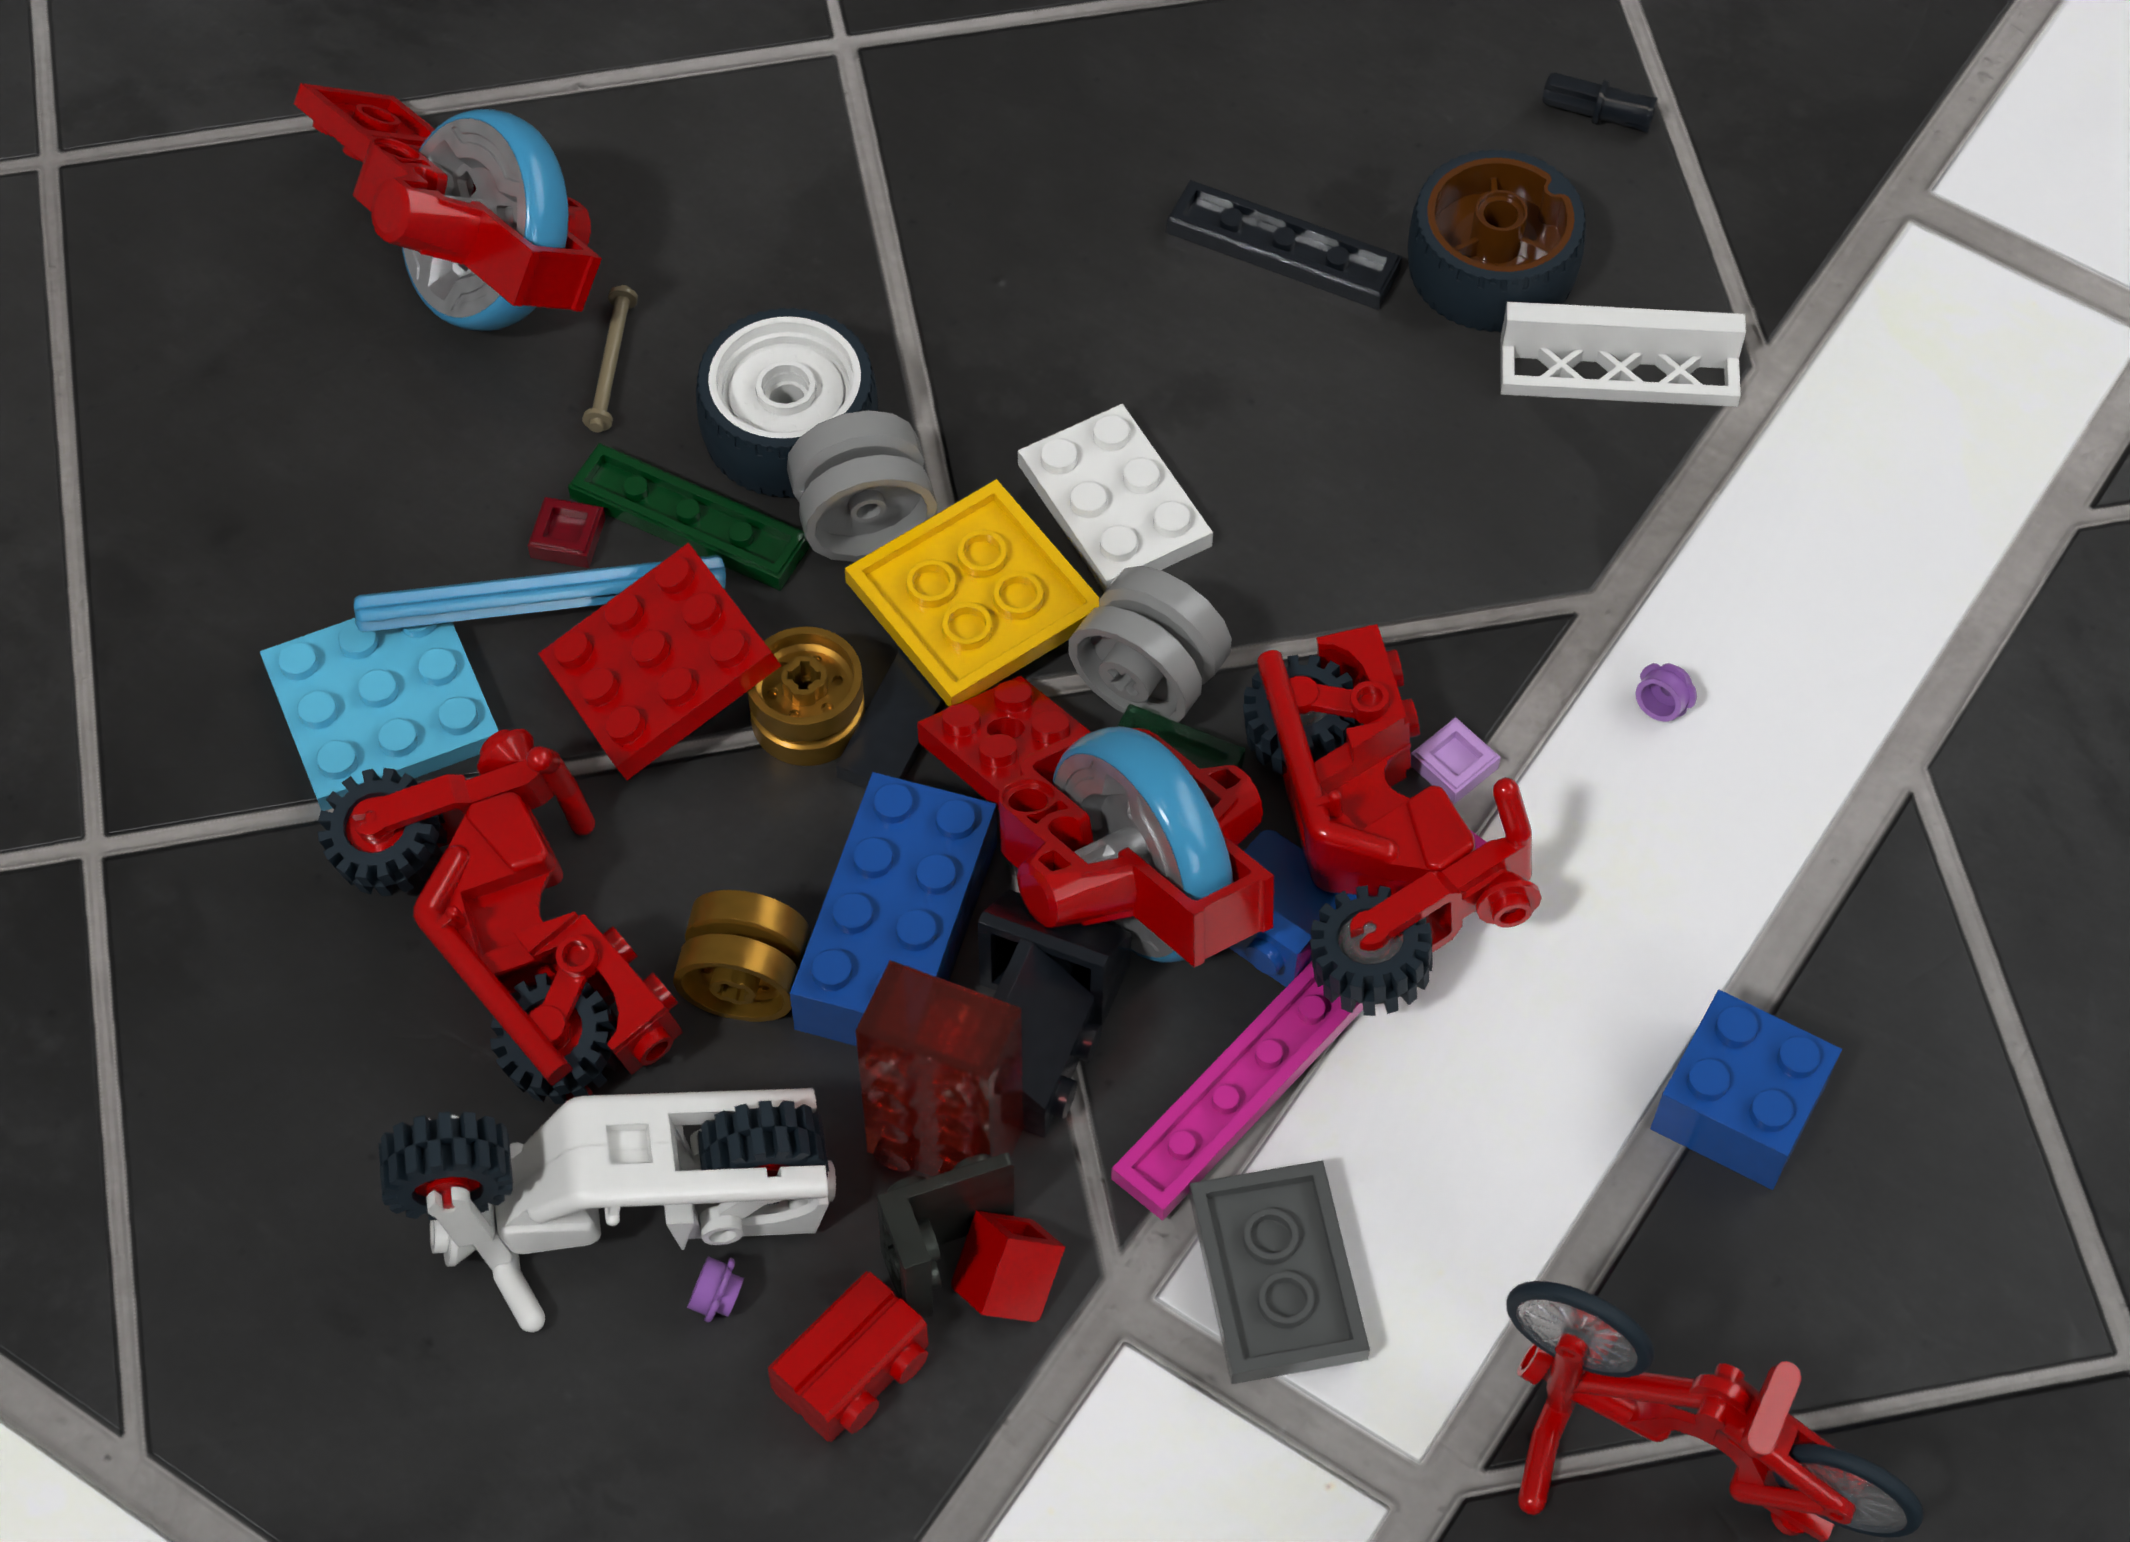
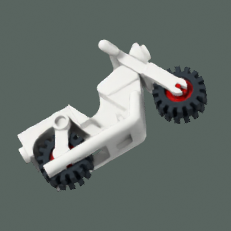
M813 1088L578 1096L560 1106L525 1144L519 1142L510 1144L506 1126L503 1123L495 1124V1118L485 1115L476 1121V1115L472 1112H463L460 1117L451 1115V1111L438 1112V1119L434 1120L427 1118L426 1115L414 1117L412 1126L400 1122L393 1126V1133L385 1132L381 1136V1143H378L381 1191L384 1205H389L390 1211L396 1214L406 1211V1217L418 1219L423 1213L428 1214V1220H430L431 1251L433 1254L443 1253L447 1267L456 1266L477 1250L492 1269L494 1281L522 1330L531 1333L539 1331L544 1326L545 1314L520 1270L519 1254L587 1246L597 1242L601 1236L599 1208H604L607 1224L615 1226L620 1221V1207L664 1205L666 1225L681 1250H684L688 1239H702L703 1242L710 1245H725L736 1242L746 1236L816 1233L829 1202L834 1200L836 1175L833 1162L827 1159L821 1115L818 1111L816 1112L817 1104ZM683 1125H701V1129L695 1131L690 1136V1149L683 1133Z

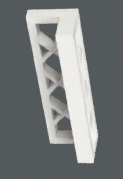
M1507 302L1500 338L1501 395L1738 407L1741 397L1739 356L1746 335L1745 314ZM1514 358L1538 359L1549 370L1541 376L1515 375ZM1581 361L1597 362L1608 373L1600 379H1584L1572 368ZM1640 364L1655 365L1668 376L1660 382H1643L1631 371ZM1699 367L1723 368L1725 386L1703 385L1691 373Z

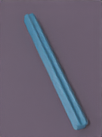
M717 555L700 557L725 589L726 571L722 558ZM661 562L363 594L354 598L355 623L359 631L369 632L604 605Z

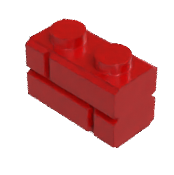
M866 1271L768 1366L771 1388L781 1400L797 1414H800L827 1442H832L844 1429L853 1434L865 1426L873 1417L879 1407V1401L876 1397L894 1379L899 1384H904L922 1368L928 1358V1352L925 1350L929 1345L927 1323L905 1301L897 1298L894 1292L871 1271Z

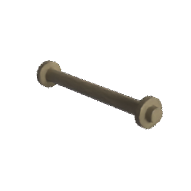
M626 285L613 287L608 294V300L614 307L594 403L591 409H587L584 412L582 418L584 425L593 432L608 430L613 422L612 415L607 412L627 312L628 309L636 306L638 300L637 293Z

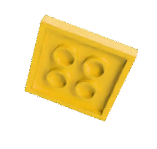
M997 479L845 568L846 583L948 706L961 703L982 693L1066 642L1085 617L1094 608L1099 607V596Z

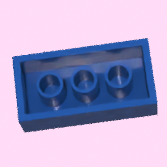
M872 772L790 991L794 1030L921 1063L997 845L996 803Z

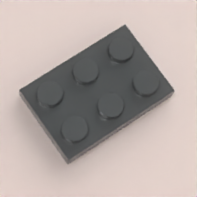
M1323 1160L1190 1183V1203L1231 1384L1368 1360L1370 1347Z

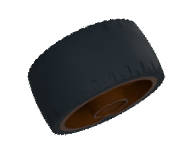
M1502 149L1479 150L1478 152H1469L1466 155L1462 154L1458 158H1453L1448 163L1442 164L1439 169L1433 172V175L1428 177L1427 182L1423 184L1411 217L1408 236V261L1410 276L1413 279V285L1415 288L1417 287L1418 294L1423 297L1424 302L1428 303L1431 309H1435L1439 315H1443L1447 320H1452L1458 325H1464L1466 328H1474L1478 331L1486 330L1487 332H1502L1507 302L1563 305L1577 279L1584 253L1586 222L1584 205L1580 201V195L1576 192L1574 185H1571L1570 180L1563 176L1562 172H1558L1554 166L1548 165L1547 162L1541 161L1534 156H1528L1525 153L1510 152Z

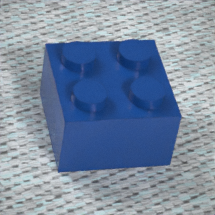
M1718 989L1661 1096L1650 1130L1774 1190L1830 1079L1842 1049Z

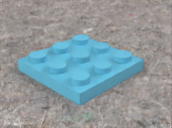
M355 618L260 651L318 804L323 811L332 809V806L326 800L332 791L341 797L349 792L341 782L350 776L360 785L364 783L362 771L373 769L382 778L384 768L395 769L401 778L404 773L417 778L480 755V749L484 742L491 735L499 731L452 622L361 632L356 626Z

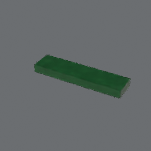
M601 443L596 446L568 485L570 499L583 504L603 507L606 515L681 548L689 542L699 556H720L724 567L781 591L810 547L804 532Z

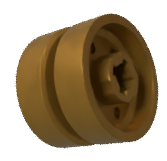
M795 627L770 636L764 642L782 666L747 691L752 729L757 741L771 756L785 763L798 766L821 765L841 757L865 714L862 668L857 653L839 635L817 627Z
M717 890L705 893L698 897L692 906L685 933L686 942L681 948L673 978L674 987L688 1002L714 1015L750 1022L779 1019L791 1010L790 991L806 951L810 935L809 925L796 910L765 895L741 890Z

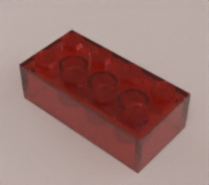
M890 960L855 1031L867 1151L873 1154L877 1161L890 1169L899 1172H908L910 1169H914L930 1176L951 1171L960 1161L977 1154H989L993 1157L1003 1153H1010L1011 1156L1023 1131L1022 1008Z

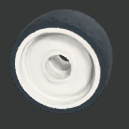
M780 308L777 310L768 309L765 312L759 311L757 314L747 315L746 318H741L736 323L730 324L726 330H722L720 335L713 339L712 344H709L707 347V351L704 352L702 361L699 364L696 384V407L699 426L711 459L714 460L717 468H720L724 475H727L732 482L735 481L740 487H746L747 490L756 491V493L761 495L767 494V496L771 497L778 496L784 498L789 496V498H795L787 472L788 453L799 437L818 423L841 414L868 410L878 411V395L869 355L864 345L861 344L860 339L855 337L851 330H848L843 323H838L836 319H831L829 316L821 315L816 311Z

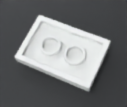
M1123 404L1018 450L1019 467L1104 592L1124 568L1145 566L1162 570L1212 547V530Z

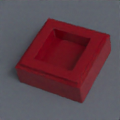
M545 497L528 543L530 558L589 568L606 520L604 508Z

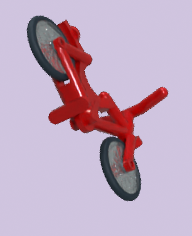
M1549 1281L1521 1283L1509 1293L1506 1301L1508 1316L1519 1332L1532 1342L1520 1362L1517 1375L1533 1385L1537 1384L1541 1379L1546 1380L1548 1392L1547 1400L1531 1435L1518 1495V1505L1526 1514H1539L1546 1505L1559 1441L1575 1404L1578 1403L1650 1441L1662 1442L1668 1439L1671 1430L1697 1437L1715 1446L1729 1456L1737 1465L1729 1486L1733 1499L1740 1503L1758 1505L1769 1510L1775 1527L1783 1534L1796 1536L1805 1532L1820 1542H1824L1829 1539L1834 1524L1858 1533L1886 1538L1907 1536L1914 1533L1920 1527L1923 1520L1922 1505L1914 1492L1905 1483L1887 1470L1862 1457L1836 1449L1789 1413L1801 1382L1800 1371L1793 1363L1784 1361L1771 1367L1761 1391L1744 1380L1745 1375L1741 1370L1725 1363L1718 1364L1713 1375L1701 1374L1696 1378L1647 1373L1645 1371L1648 1370L1654 1359V1348L1650 1338L1636 1321L1609 1302L1581 1289ZM1673 1406L1698 1409L1696 1415Z

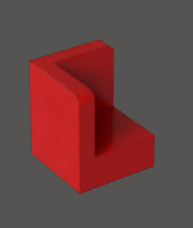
M976 1210L951 1281V1286L981 1315L1037 1322L1044 1310L1065 1246L1033 1219Z

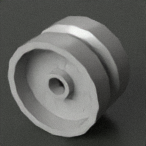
M871 410L841 414L818 423L799 437L788 453L787 472L793 494L800 503L799 516L805 538L815 552L831 560L856 562L936 515L937 501L931 481L923 468L924 457L919 440L908 421L893 413Z
M1145 566L1124 568L1099 599V607L1094 608L1085 617L1069 638L1068 654L1080 677L1094 693L1113 708L1137 721L1155 726H1168L1177 724L1188 713L1201 695L1202 685L1207 683L1217 673L1230 655L1232 638L1224 619L1211 603L1190 585L1164 571Z

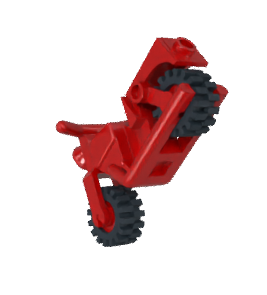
M504 729L494 733L484 742L480 749V758L477 764L479 776L466 779L461 774H446L418 784L412 776L406 773L401 778L395 769L384 768L382 778L373 769L362 771L363 784L358 785L351 776L341 782L349 792L341 797L332 791L326 800L334 811L332 813L321 810L318 819L326 829L324 831H317L319 843L325 848V851H323L324 855L351 886L355 884L361 892L370 895L373 888H375L381 896H393V884H397L405 893L414 889L409 877L415 873H418L423 881L429 877L414 904V919L422 932L493 1015L491 1029L497 1034L498 1038L490 1039L491 1049L498 1056L496 1061L501 1069L523 1093L527 1091L533 1099L543 1103L546 1096H548L554 1104H564L574 1097L592 1095V1091L587 1084L593 1081L600 1088L607 1081L601 1073L604 1067L615 1070L620 1060L629 1073L633 1075L642 1066L653 1064L662 1058L671 1048L673 1040L683 1033L681 1027L669 1012L678 1004L677 1000L653 972L644 980L637 975L629 964L638 956L613 926L602 934L585 914L578 916L575 911L543 922L541 919L540 903L544 889L558 885L562 881L563 870L532 809L543 806L555 796L575 834L588 835L595 828V818L577 781L555 750L543 746L534 747L533 736L525 729H514L511 731ZM449 844L448 848L443 853L439 847ZM428 859L437 863L433 872L425 865ZM536 984H537L536 987H534V988H532V989L529 988L530 986H533V985H536ZM517 991L520 997L515 1000L510 993ZM615 1001L619 1012L618 1020L609 1007Z

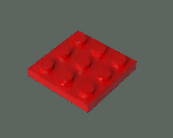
M689 542L538 653L614 766L626 780L637 774L782 666Z

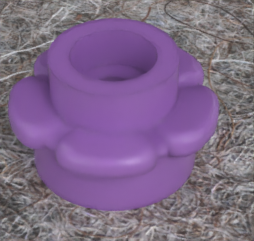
M1652 663L1642 670L1640 674L1641 682L1636 688L1635 695L1640 708L1651 718L1662 722L1672 721L1677 717L1685 715L1687 708H1692L1697 700L1696 688L1692 684L1688 673L1679 666L1671 663H1665L1662 666Z
M708 1256L695 1284L687 1308L705 1315V1322H711L716 1312L729 1317L744 1278L732 1273L735 1260L731 1257L726 1264Z

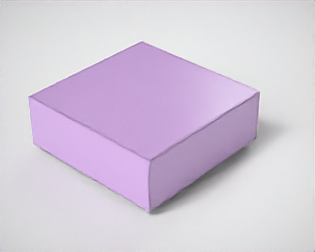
M1455 717L1411 753V767L1432 786L1442 787L1452 803L1456 804L1498 769L1501 757Z

